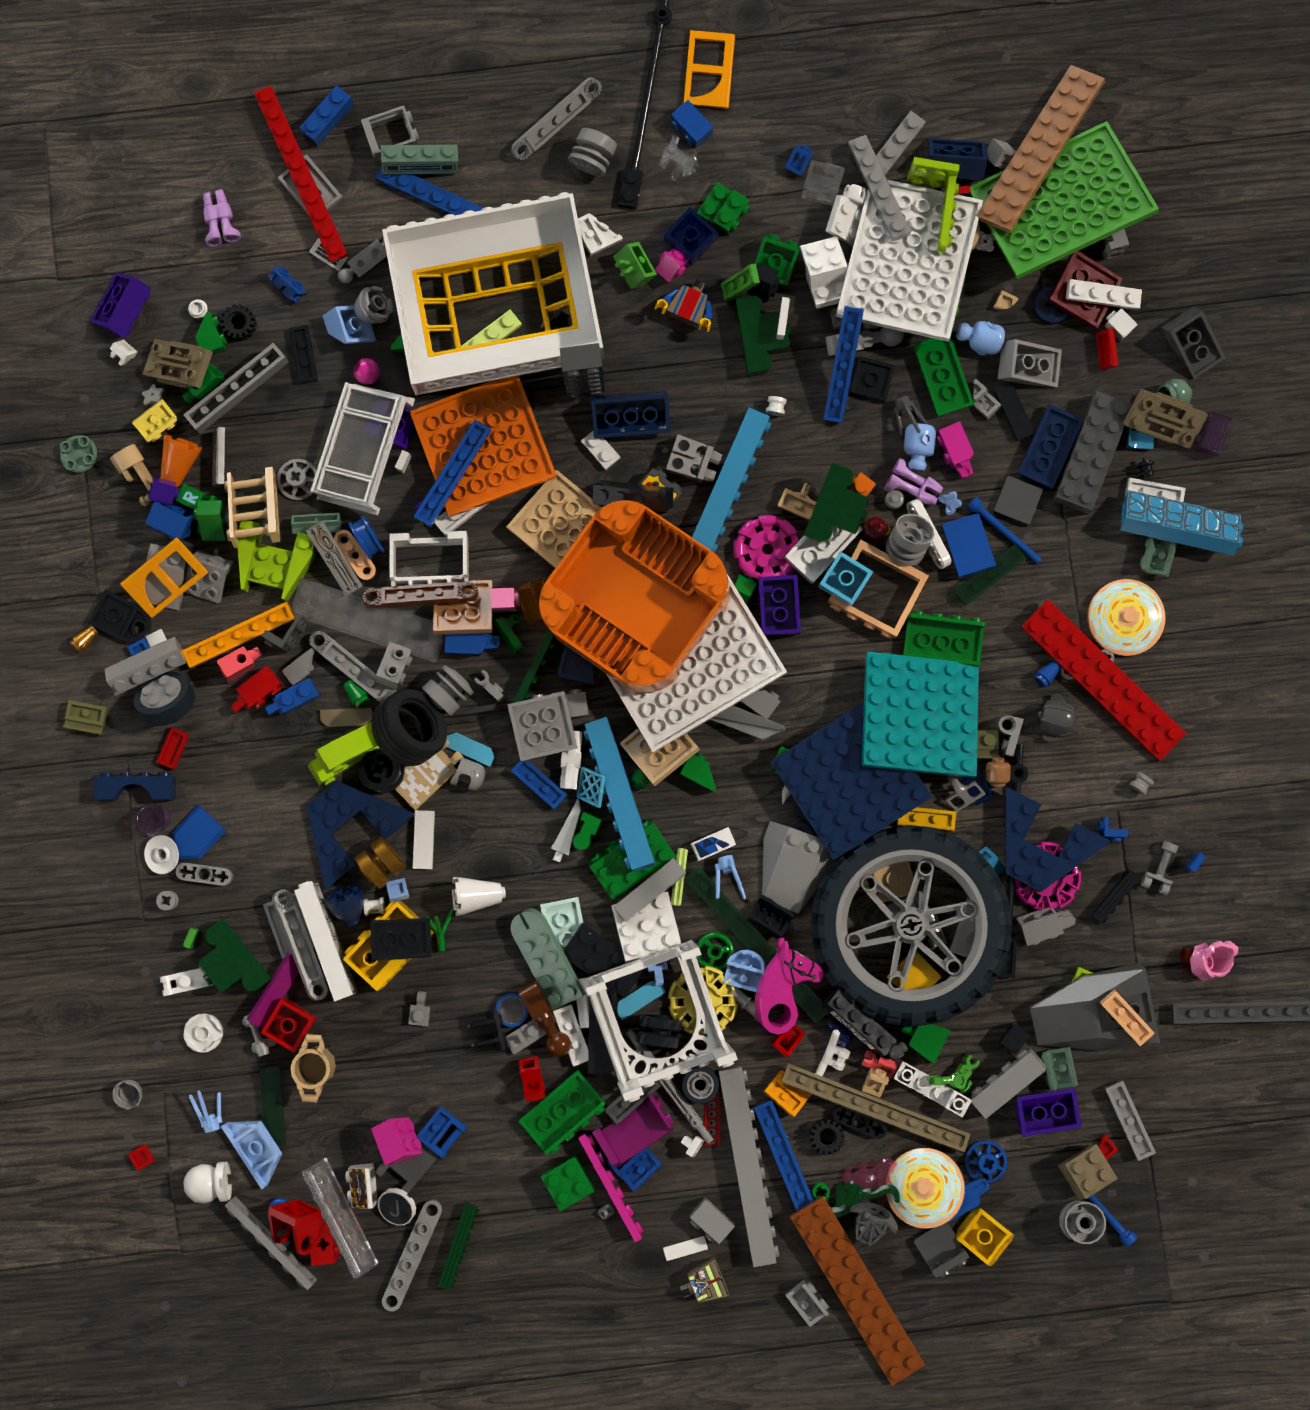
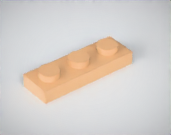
M1115 989L1100 1001L1101 1005L1139 1046L1155 1034Z

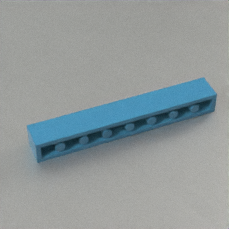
M752 408L747 410L692 538L714 553L718 547V544H715L717 538H722L726 529L723 526L726 519L730 520L733 509L730 508L733 502H738L741 492L738 490L741 485H745L749 475L746 474L748 467L752 468L755 463L756 457H753L755 451H760L764 440L761 437L763 433H768L771 423L768 422L770 416Z
M607 717L586 723V730L583 733L586 741L591 743L592 748H589L592 760L596 759L598 766H595L596 772L606 777L603 794L604 796L608 795L610 801L607 803L609 813L614 814L615 820L612 822L615 831H619L621 839H618L621 850L626 851L627 857L624 859L627 868L637 872L655 866V860Z

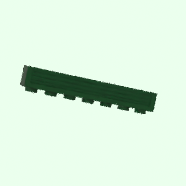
M468 1202L465 1204L438 1285L440 1288L450 1290L451 1287H454V1277L458 1275V1265L462 1263V1253L466 1251L467 1245L465 1244L470 1239L471 1233L469 1232L471 1228L473 1229L475 1221H473L474 1217H477L479 1212L477 1205Z

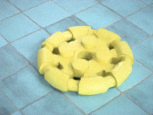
M705 966V968H700L703 976L706 975L705 984L716 1016L719 1012L724 1015L720 1021L718 1020L723 1031L728 1022H732L737 1012L738 1003H736V997L733 994H729L731 989L735 991V986L727 984L728 981H731L730 978L725 984L723 983L724 972L711 966ZM682 972L680 974L681 977L677 981L674 980L668 995L670 1006L668 1007L674 1020L677 1018L683 1020L682 1030L693 1035L696 1026V1010L689 989L686 991L682 987L686 983ZM717 980L722 984L720 989L713 985ZM728 996V1004H722V997ZM684 998V1006H678V999ZM687 1013L692 1017L689 1022L683 1018ZM704 1029L699 1030V1035L704 1034Z

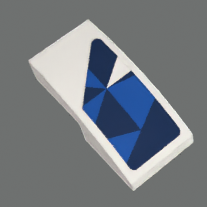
M729 827L691 843L698 861L736 845Z

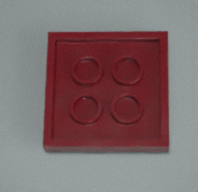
M1077 251L1070 255L1047 301L1092 328L1097 329L1109 306L1066 300L1067 280L1073 279L1120 286L1123 278Z

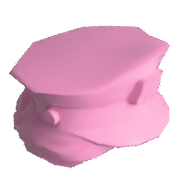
M1216 941L1210 945L1206 943L1196 945L1190 958L1192 973L1202 981L1225 976L1234 965L1233 960L1238 954V946L1231 941Z

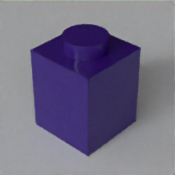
M152 477L148 493L149 500L172 505L173 499L177 500L179 489L176 488V482Z

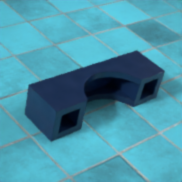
M147 772L139 773V776H132V773H120V776H112V773H101L100 776H94V800H118L121 793L132 785L143 786L150 793L153 800H176V777L170 776L169 772H159L158 776H151V773Z

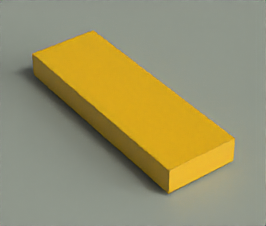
M916 807L896 820V825L925 826L955 831L956 811Z

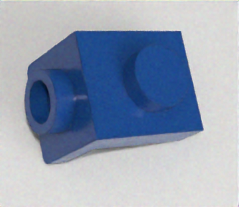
M1101 817V821H1098V832L1101 833L1102 837H1110V841H1122V837H1128V829H1108L1109 817Z

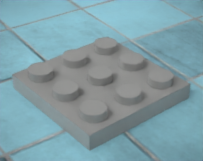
M565 691L507 704L520 761L578 748Z

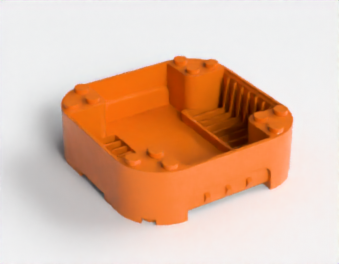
M622 500L607 504L594 514L545 582L540 593L539 608L544 623L558 641L598 667L624 687L635 692L647 693L663 690L678 678L677 673L681 665L688 659L689 654L696 644L700 642L706 630L710 628L713 620L720 612H725L730 599V584L722 561L713 551L643 504Z

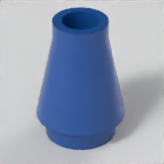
M1052 660L1035 673V682L1043 688L1050 686L1061 669V665L1057 661Z

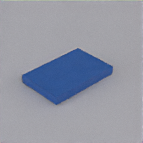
M979 513L942 524L959 579L996 567Z

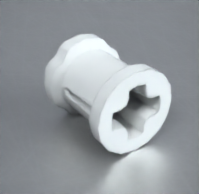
M383 897L378 900L364 899L365 916L374 913L385 914V901Z

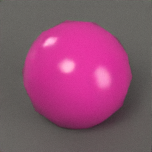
M364 358L358 361L353 374L358 382L369 385L376 382L379 378L380 368L373 359Z

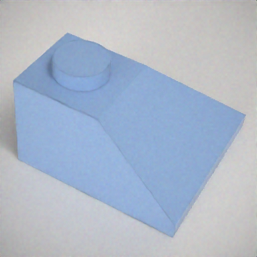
M354 306L334 307L323 315L328 334L344 344L376 341L372 325L363 323L357 317Z

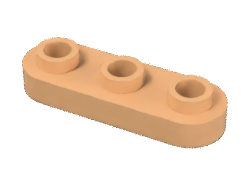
M347 530L337 532L334 540L356 574L365 581L373 579L376 575V567L367 557L354 536ZM344 537L348 538V542L345 544L341 542ZM354 553H359V557L357 559H353L352 556ZM365 568H370L369 574H364Z

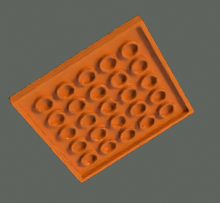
M519 376L489 381L410 411L435 482L474 419L492 430L445 505L449 518L557 478Z

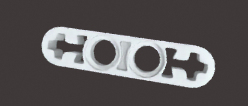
M915 499L908 502L906 506L908 513L925 518L934 529L935 535L928 551L939 569H943L951 565L950 555L921 501Z

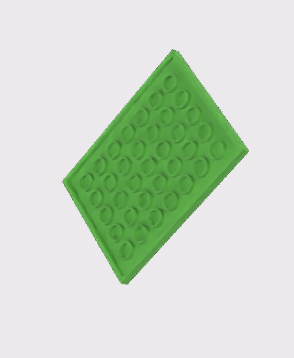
M1106 121L1069 139L1011 234L989 224L987 226L1017 279H1020L1159 213V208ZM1004 170L970 186L971 197L983 200V205Z

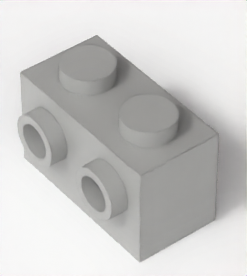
M389 642L377 671L375 682L393 689H397L398 684L402 685L406 676L403 673L405 667H410L413 659L410 656L411 649Z

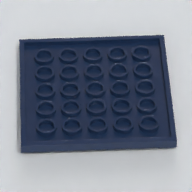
M864 702L770 761L833 860L932 798L916 772L862 766Z

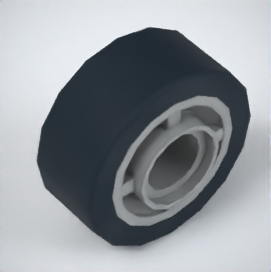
M698 1065L691 1068L690 1072L685 1073L682 1080V1089L687 1099L693 1103L703 1104L708 1103L716 1096L719 1083L712 1069L707 1066L699 1067ZM700 1079L706 1082L705 1088L701 1090L695 1087V1082Z

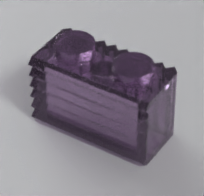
M1210 411L1207 413L1208 416L1202 426L1201 433H1198L1194 443H1196V450L1217 457L1221 454L1233 418Z

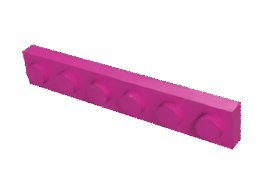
M584 1132L579 1135V1141L635 1242L641 1240V1233L644 1231L638 1221L635 1223L632 1218L634 1212L629 1204L625 1205L622 1199L625 1196L621 1188H616L614 1185L615 1177L610 1169L606 1170L603 1164L606 1161L601 1152H596L594 1148L596 1143L592 1135L588 1136Z

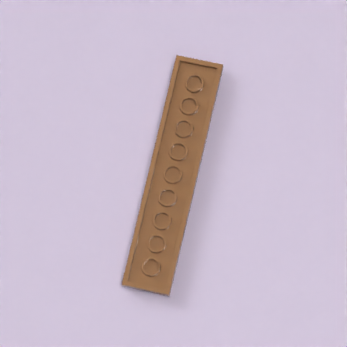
M1070 65L977 213L978 220L1011 234L1104 85L1105 78Z

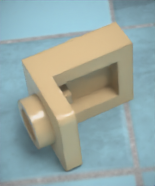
M870 1068L862 1091L880 1098L885 1085H888L889 1074L882 1069Z

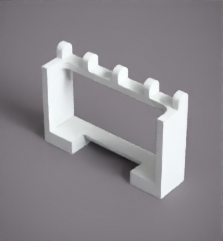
M467 531L447 532V537L410 538L409 533L390 534L391 586H396V584L400 583L413 585V583L426 582L428 584H432V582H468L469 552ZM463 545L462 575L396 577V548Z

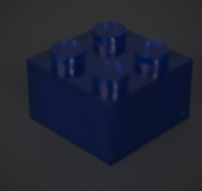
M691 207L664 234V241L672 249L683 253L691 266L718 239V232Z

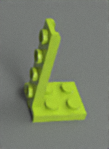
M914 157L908 172L907 182H912L915 185H930L933 188H945L937 252L944 254L946 249L950 248L952 236H949V232L954 226V219L951 217L952 213H955L957 201H954V195L957 196L959 184H956L960 165Z

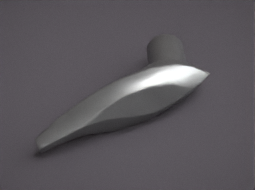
M565 306L550 312L548 315L549 322L558 318L561 312L570 317V308ZM543 321L542 325L540 326L541 328H544V327H545V326H544V321Z

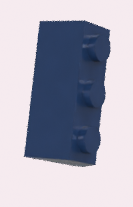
M928 138L927 159L960 165L956 180H984L987 164L985 142Z

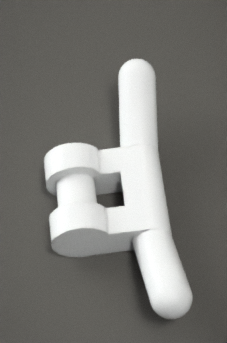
M833 1030L829 1044L815 1074L823 1076L828 1065L840 1071L844 1069L845 1059H848L850 1051L836 1045L840 1035L839 1030ZM834 1054L838 1055L837 1059L833 1058Z

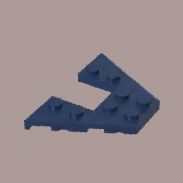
M336 780L307 805L325 889H329L357 865L333 834L360 811H362L385 840L416 814Z
M1005 787V874L1023 884L1042 892L1111 842L1075 823L1058 857L1024 840L1041 804Z

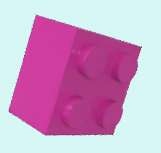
M409 1117L389 1119L371 1128L385 1165L406 1163L423 1154L421 1142L416 1137L414 1124Z

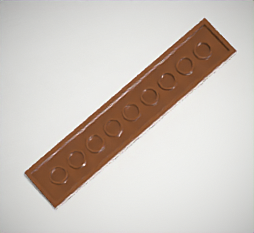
M822 1195L791 1214V1220L890 1384L893 1386L924 1367L925 1363L824 1196Z

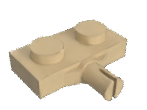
M804 483L801 492H793L785 488L777 507L809 521L817 503L807 496L812 485L809 484L807 487L808 483Z

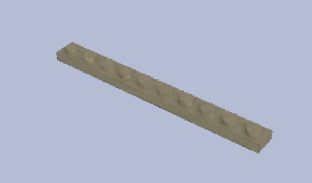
M789 1063L786 1066L781 1083L958 1152L965 1153L970 1134Z

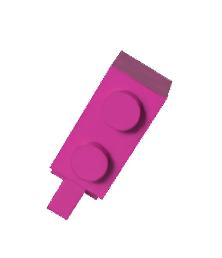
M959 421L940 429L937 432L936 441L938 446L942 447L945 452L943 457L946 464H950L951 468H955L961 479L972 475L970 459L974 452L961 422Z

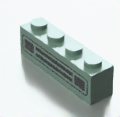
M381 145L382 174H457L458 147L457 145Z

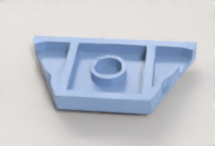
M262 1121L227 1122L222 1125L221 1128L260 1188L264 1189L268 1186L282 1156V1152Z

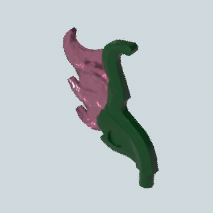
M885 1158L880 1160L872 1169H868L867 1165L869 1162L865 1161L854 1174L851 1173L853 1167H848L843 1175L845 1185L838 1184L835 1191L836 1204L832 1211L836 1218L851 1213V1206L858 1204L864 1197L870 1200L885 1194H892L895 1202L900 1203L899 1190L892 1185L888 1175L890 1166L897 1165V1163L892 1159Z

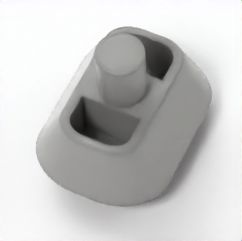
M607 1204L598 1210V1214L601 1219H607L614 1214V1209L611 1205Z

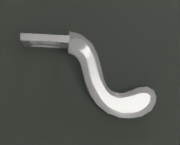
M947 775L954 793L945 799L956 812L985 795V792L975 780L965 786L959 782L957 776ZM976 786L981 792L971 797L967 790ZM960 796L964 803L955 807L951 800Z

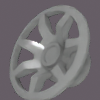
M292 459L281 466L277 474V484L284 496L292 500H303L313 494V492H309L305 485L306 482L314 481V478L306 476L308 470L311 468L314 475L317 472L310 462L303 459ZM296 463H304L307 466L302 470L297 467ZM293 464L292 468H290L288 471H284V469L288 465ZM284 474L287 482L281 485V475ZM291 485L293 487L292 495L286 493L283 488ZM298 488H302L307 493L303 496H296Z

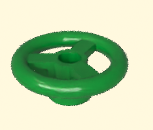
M718 932L704 935L698 941L697 946L701 952L704 944L708 948L707 954L710 959L708 963L705 962L701 954L696 957L699 964L704 968L705 966H711L719 970L725 969L728 959L734 954L731 940L726 935ZM709 939H721L727 946L712 945ZM713 948H717L719 950V953L717 955L711 954V950ZM728 952L727 959L722 964L714 965L715 960L720 959L723 953Z

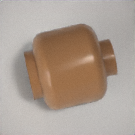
M993 758L992 761L986 764L985 779L991 786L1003 787L1010 781L1011 765L1005 762L1004 758Z

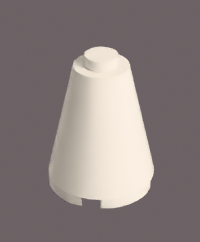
M462 877L452 878V884H455L456 888L452 889L453 908L456 911L455 916H461L502 903V899L506 897L505 887H501L500 883Z

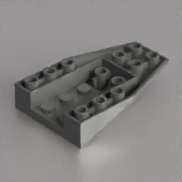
M1140 963L1084 975L1030 1006L1037 1045L1052 1047L1070 1046V1048L1095 1051L1139 1046L1100 1003L1114 989L1155 1033L1141 1046L1161 1044L1146 969Z

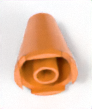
M165 435L160 479L176 482V488H179L199 456L202 447H198L197 444L179 437L174 440L171 435Z

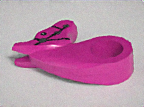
M784 938L778 939L777 954L766 967L755 995L756 1019L767 1031L774 1034L788 1032L796 1023L798 1012L792 986L804 981L819 983L824 977V971L821 966L797 951L789 949L788 941H784ZM784 1004L783 1016L777 1021L770 1022L768 1019L770 1009L774 1005Z

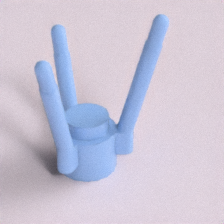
M733 855L718 858V864H715L716 899L720 897V871H723V874L733 873L741 896L745 900L746 895L735 868Z
M197 1091V1095L204 1116H202L193 1096L189 1095L191 1104L200 1120L201 1127H204L205 1133L220 1129L219 1123L223 1122L221 1117V1093H217L216 1117L214 1113L208 1115L201 1091Z

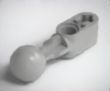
M881 327L880 331L875 332L860 330L856 351L872 347L874 343L879 342L890 347L896 346L903 340L904 332ZM839 334L825 337L828 356L836 355Z

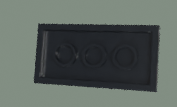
M583 923L580 924L563 950L569 962L591 976L626 964L620 947ZM644 969L611 980L605 984L626 998Z

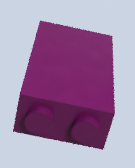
M649 1094V1099L640 1104L618 1125L613 1122L602 1130L598 1128L592 1132L613 1167L617 1168L674 1130L672 1126L674 1120L669 1113H664L662 1110L664 1104L658 1096L654 1097L652 1094Z

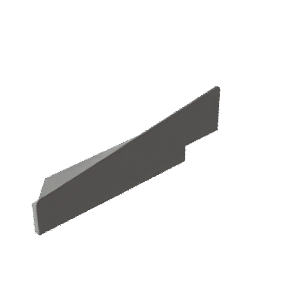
M731 706L710 719L761 740H766L774 734L784 732L786 729L781 724L735 706Z

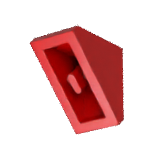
M794 1025L788 1032L778 1034L771 1044L788 1058L805 1033L798 1026Z

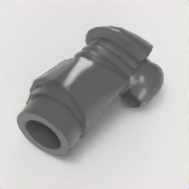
M900 1042L898 1045L894 1044L886 1055L893 1060L899 1059L904 1056L903 1053L908 1048L903 1042Z

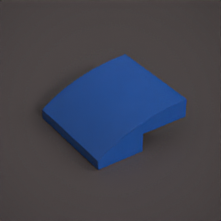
M645 1148L617 1168L613 1167L609 1160L606 1161L634 1192L663 1165L648 1148Z

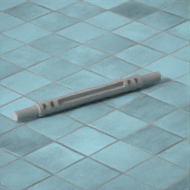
M632 1029L625 1033L637 1049L635 1050L637 1053L655 1058L645 1044L636 1042L637 1036ZM657 1063L650 1064V1070L654 1066L655 1068H657ZM671 1079L666 1081L658 1080L693 1129H697L707 1144L713 1140L712 1136L703 1126V1121Z

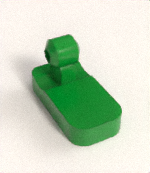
M512 614L505 620L500 616L493 622V626L513 654H516L523 648L521 642L511 629L520 621V617L517 614Z

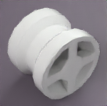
M769 396V406L766 408V413L784 416L785 410L783 408L787 400L782 397Z

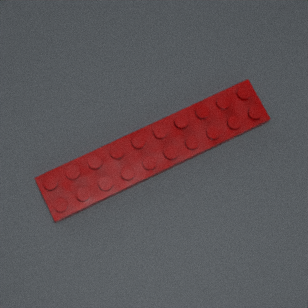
M1049 599L1021 626L1050 657L1057 661L1084 690L1158 761H1161L1187 734Z

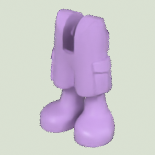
M222 189L215 190L218 203L216 205L213 203L210 192L203 194L204 220L209 225V233L205 241L207 246L210 247L222 244V237L218 229L219 222L222 224V234L226 242L232 243L241 239V233L230 224L233 215Z

